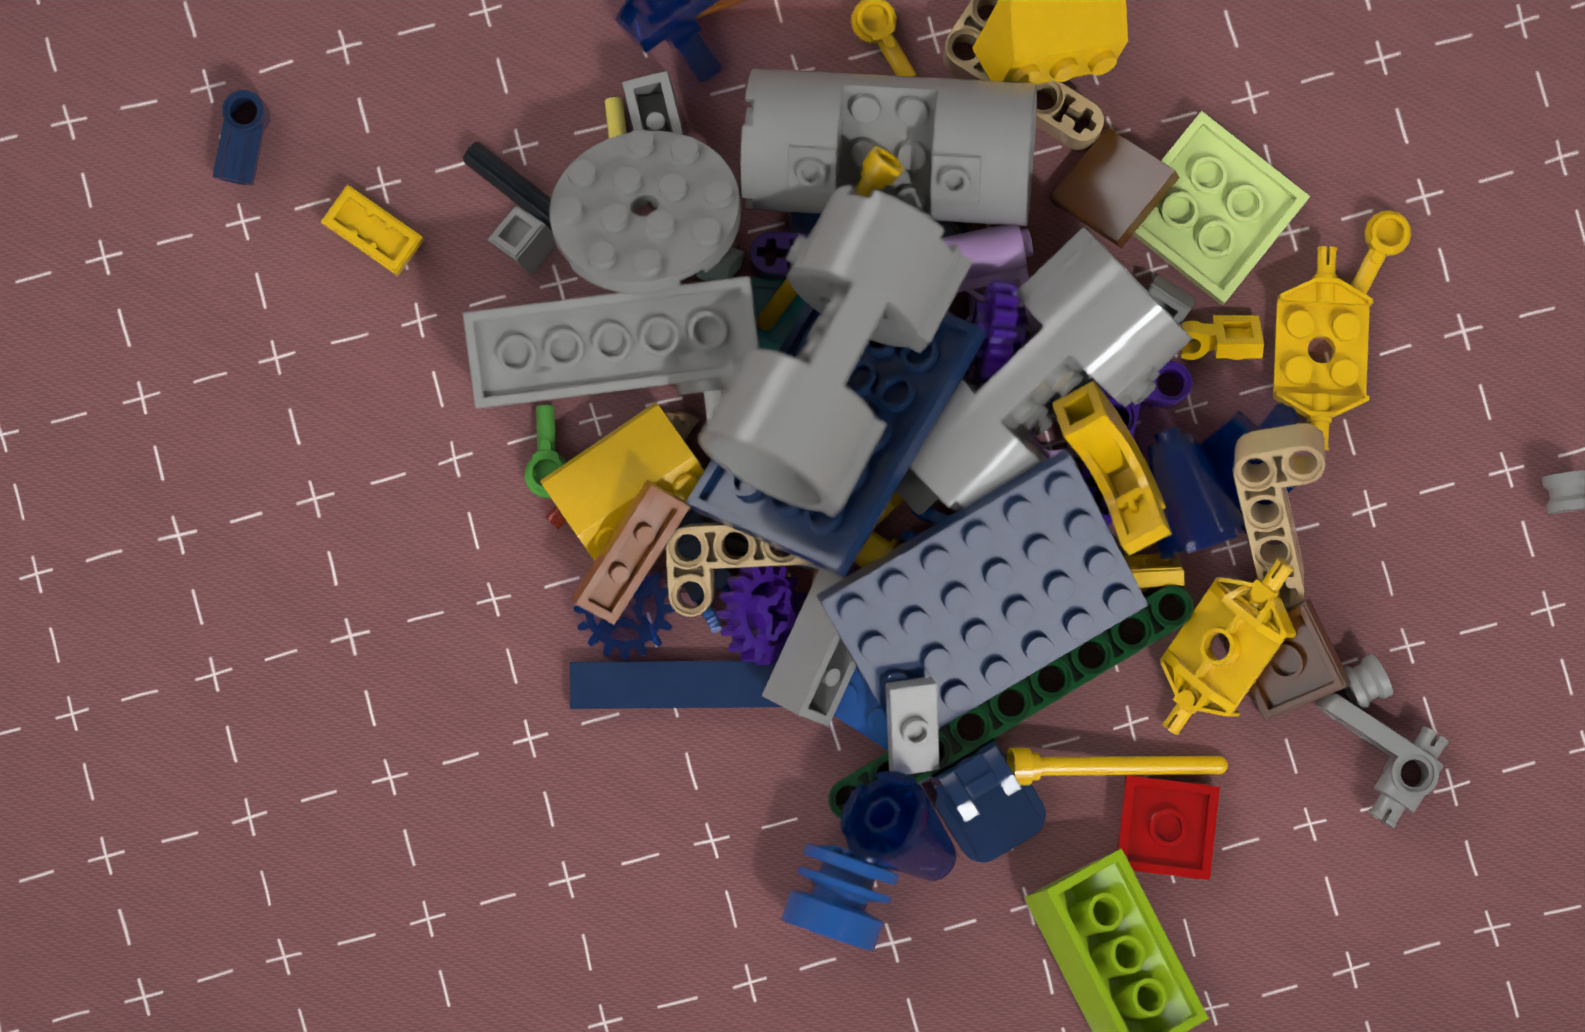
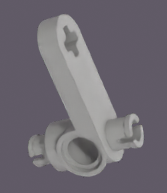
M1335 693L1318 699L1315 707L1319 711L1389 757L1385 763L1383 774L1373 788L1380 796L1373 807L1369 809L1368 814L1375 819H1381L1380 822L1394 829L1404 810L1414 814L1425 795L1430 793L1437 785L1439 773L1444 767L1437 759L1443 749L1447 747L1449 741L1441 735L1439 737L1435 736L1437 732L1423 726L1415 742L1411 743ZM1409 760L1417 763L1421 770L1420 781L1413 787L1406 785L1401 778V768Z

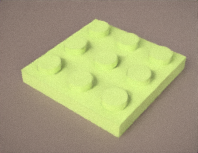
M1201 111L1161 160L1176 170L1180 178L1135 231L1133 236L1223 306L1310 196Z

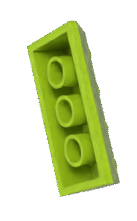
M1122 849L1066 874L1024 897L1092 1032H1187L1209 1019Z

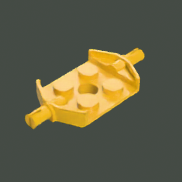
M1327 246L1317 247V274L1313 275L1311 280L1285 291L1277 297L1273 399L1307 418L1306 423L1316 426L1325 438V451H1328L1329 424L1332 423V418L1369 401V396L1366 395L1369 312L1370 306L1373 304V298L1343 280L1338 279V275L1335 274L1337 247L1330 246L1327 249ZM1320 338L1330 344L1332 356L1329 362L1317 363L1311 359L1308 353L1310 341Z
M1277 557L1263 580L1256 579L1254 582L1217 577L1193 611L1190 620L1183 625L1160 659L1161 666L1175 694L1173 700L1177 703L1166 720L1162 722V725L1168 728V731L1179 735L1188 719L1197 711L1227 717H1238L1240 715V712L1235 709L1285 638H1294L1296 635L1284 604L1278 596L1280 593L1278 590L1294 570L1292 565H1287L1288 562ZM1220 633L1224 634L1230 643L1228 655L1221 660L1217 659L1212 652V642Z

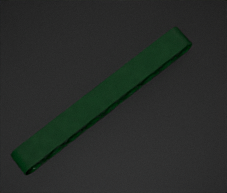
M1167 586L1145 598L1148 606L1126 618L1136 621L1141 628V638L1135 645L1126 644L1120 639L1118 627L1121 622L1117 623L1085 642L1095 644L1101 651L1102 660L1095 669H1088L1080 663L1078 659L1080 646L1046 665L1057 669L1062 677L1060 689L1055 693H1048L1039 686L1038 674L1041 669L1005 689L1012 690L1021 697L1022 708L1016 716L1008 717L1000 712L997 701L1002 692L964 713L963 715L972 714L977 716L982 723V733L976 740L967 741L959 735L957 723L963 715L939 728L938 742L942 747L939 770L902 775L901 783L896 788H883L877 781L876 771L882 763L889 762V752H886L842 778L831 787L828 793L830 810L836 817L851 821L859 819L1183 626L1190 620L1193 613L1191 596L1185 589L1178 586ZM1165 595L1175 597L1181 605L1180 616L1175 621L1166 620L1159 613L1158 603ZM853 786L861 792L862 804L856 812L845 813L837 807L836 795L842 787Z

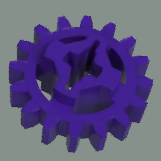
M992 279L988 283L987 292L984 294V301L975 302V309L970 323L981 326L987 335L974 357L976 358L975 367H977L976 378H978L979 382H988L1020 351L1021 344L1024 342L1025 308L1017 306L1019 298L1016 296L1017 286L1015 282Z
M784 566L740 567V576H730L727 579L732 589L731 592H720L719 595L721 600L726 603V610L718 611L717 617L726 619L727 623L720 631L721 636L732 637L728 649L730 652H741V661L755 662V665H774V662L778 661L801 611L800 603L807 597L806 593H796L794 589L799 579L796 576L786 577V567Z

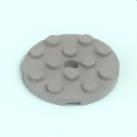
M634 130L631 133L609 138L586 150L563 172L553 191L550 203V223L555 244L558 250L560 249L565 258L571 263L572 270L585 280L599 287L631 294H647L670 290L681 286L680 280L695 274L701 269L705 273L723 258L731 247L737 235L741 218L740 197L736 179L723 158L712 148L692 137L668 131ZM648 201L652 202V206L657 208L656 211L648 216H638L633 213L638 208L647 206Z

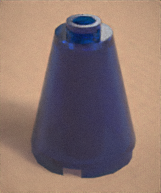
M1177 426L1153 434L1156 443L1147 446L1149 469L1166 505L1163 512L1171 534L1156 541L1157 552L1161 561L1175 558L1174 553L1186 550L1187 554L1234 539L1238 537L1237 534H1246L1247 530L1241 511L1193 432L1183 434L1181 427Z
M900 771L881 772L874 775L878 778L877 780L871 782L866 787L860 784L852 792L844 805L840 826L841 832L846 837L847 846L853 854L864 861L926 881L940 880L951 872L957 859L956 848L924 788L914 778Z

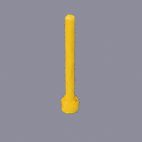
M874 146L862 162L864 167L861 171L862 179L854 188L857 191L855 195L870 198L874 190H883L886 185H893L904 171L903 164L886 149ZM786 279L758 315L757 326L763 331L772 329L798 295L792 287L790 280Z
M1009 748L1006 756V763L1020 785H1031L1032 781L1040 780L1041 776L1223 774L1228 769V762L1223 756L1040 757L1039 752H1032L1030 748Z

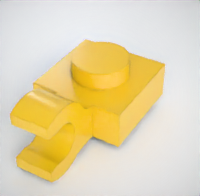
M1213 315L1212 324L1200 323L1198 321L1182 323V328L1192 339H1196L1195 341L1188 342L1180 350L1181 358L1199 359L1210 350H1215L1216 358H1229L1233 360L1262 359L1264 341L1259 315Z

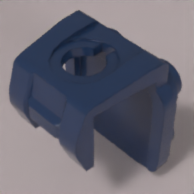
M994 738L980 746V750L947 770L943 768L928 777L937 792L935 799L937 811L961 851L975 862L986 863L995 860L1033 837L1042 829L1046 817L1044 804L1033 785H1020L1006 763L1007 754H1003Z

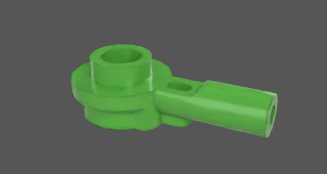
M540 405L536 407L538 452L532 455L533 458L526 466L524 477L526 485L533 494L540 498L550 499L551 497L540 480L564 465L566 461L556 452L554 406Z

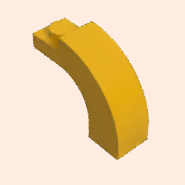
M1092 381L1053 402L1052 404L1063 436L1079 454L1094 477L1105 499L1119 541L1124 550L1131 555L1171 534L1163 512L1166 505L1156 481L1125 423L1098 385Z

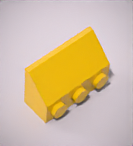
M998 0L972 49L990 81L1036 84L1056 81L1060 83L1073 77L1090 74L1095 76L1103 75L1114 68L1119 55L1128 42L1126 0Z
M655 402L544 477L540 482L595 561L647 479L687 501L705 471L662 409Z

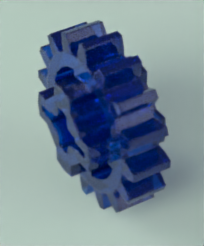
M660 572L653 574L651 577L646 575L632 597L637 601L633 606V610L637 614L636 617L641 622V625H637L633 620H629L625 616L617 620L614 625L604 619H601L597 624L593 613L578 605L574 606L575 613L586 616V620L577 626L580 632L588 630L593 632L587 643L594 647L603 642L605 644L603 655L608 658L615 648L620 649L622 660H628L630 649L635 648L642 657L647 656L645 644L650 641L660 647L663 644L657 635L660 629L664 631H672L673 626L664 620L665 615L676 613L670 604H665L664 599L669 597L668 587L659 589L657 586L663 575ZM652 595H654L657 604V613L653 625L645 618V603ZM619 629H634L641 636L628 641L611 638Z

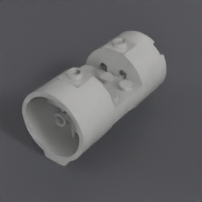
M753 68L751 70L745 97L746 102L751 103V107L747 108L745 125L742 126L741 143L742 198H748L745 202V209L822 214L836 189L843 186L856 187L862 179L863 160L874 146H879L897 157L903 164L904 171L893 185H886L883 190L877 189L876 191L910 205L935 221L1028 225L1036 136V83Z
M843 186L833 192L808 239L799 234L786 258L787 261L793 264L786 279L790 280L795 291L810 306L821 313V316L819 315L806 338V341L809 343L804 346L796 359L773 351L753 350L751 348L747 350L741 361L732 357L719 380V383L725 385L726 388L699 438L702 448L714 461L750 486L786 503L805 509L821 510L831 517L843 507L886 426L885 423L874 418L868 406L844 386L866 342L870 339L886 345L909 347L921 353L931 341L973 260L961 254L957 245L950 244L948 247L940 239L944 229L917 209L875 190L870 198L855 195L857 191L852 186Z
M1085 227L1074 235L1016 293L1044 328L982 388L975 384L968 376L963 375L910 465L931 490L948 507H953L957 512L1047 460L1043 453L1029 439V436L1034 432L1036 435L1042 434L1056 421L1057 416L1054 413L1053 402L1090 383L1089 379L1093 377L1123 406L1126 407L1131 402L1135 405L1139 404L1155 389L1156 384L1153 381L1160 375L1158 371L1192 340V337Z

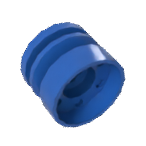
M806 843L803 854L821 860L822 864L819 871L799 865L797 873L812 881L815 885L812 892L790 891L781 920L825 937L874 952L884 922L865 910L868 902L890 904L891 896L872 889L875 880L896 886L900 874L892 872L875 858L834 844L812 845Z

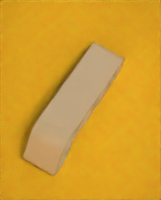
M971 0L948 35L943 51V62L946 68L956 77L966 80L990 81L977 56L969 61H963L954 55L952 48L958 43L965 42L974 46L986 24V21L979 17L977 10L984 5L996 6L998 0ZM1052 81L1037 84V92L1043 91L1048 93L1053 98L1054 106L1048 110L1037 109L1036 127L1071 149L1085 150L1091 147L1098 139L1104 125V116L1101 109L1095 103L1062 82ZM1065 104L1068 106V109L1059 123L1055 119L1058 117L1062 105ZM1083 117L1089 123L1087 129H1084L1079 134L1073 128L1075 122H1078Z
M1293 424L1252 431L1240 437L1235 445L1234 478L1257 578L1264 579L1277 557L1288 562L1287 565H1292L1294 568L1278 590L1280 592L1278 596L1281 598L1285 609L1302 602L1304 599V563L1287 487L1313 482L1322 475L1325 469V438L1316 426L1310 424ZM1300 450H1307L1313 454L1300 457L1294 453ZM1252 458H1259L1264 460L1265 462L1261 464H1251L1248 463L1247 460ZM1261 499H1268L1273 501L1274 503L1269 505H1262L1257 503L1256 501ZM1279 540L1283 543L1271 545L1266 543V541Z
M722 523L685 525L672 534L666 547L670 604L676 612L683 616L693 617L704 612L715 599L714 568L812 563L792 554H780L774 550L772 545L745 533L742 534L748 539L749 550L745 556L735 557L728 553L724 543L728 533L740 531ZM691 534L700 540L702 551L698 558L688 559L679 552L678 541L682 535ZM684 582H696L703 588L705 595L702 604L692 606L684 602L680 593Z

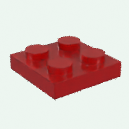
M1125 775L1117 850H1123L1132 870L1210 880L1220 786Z

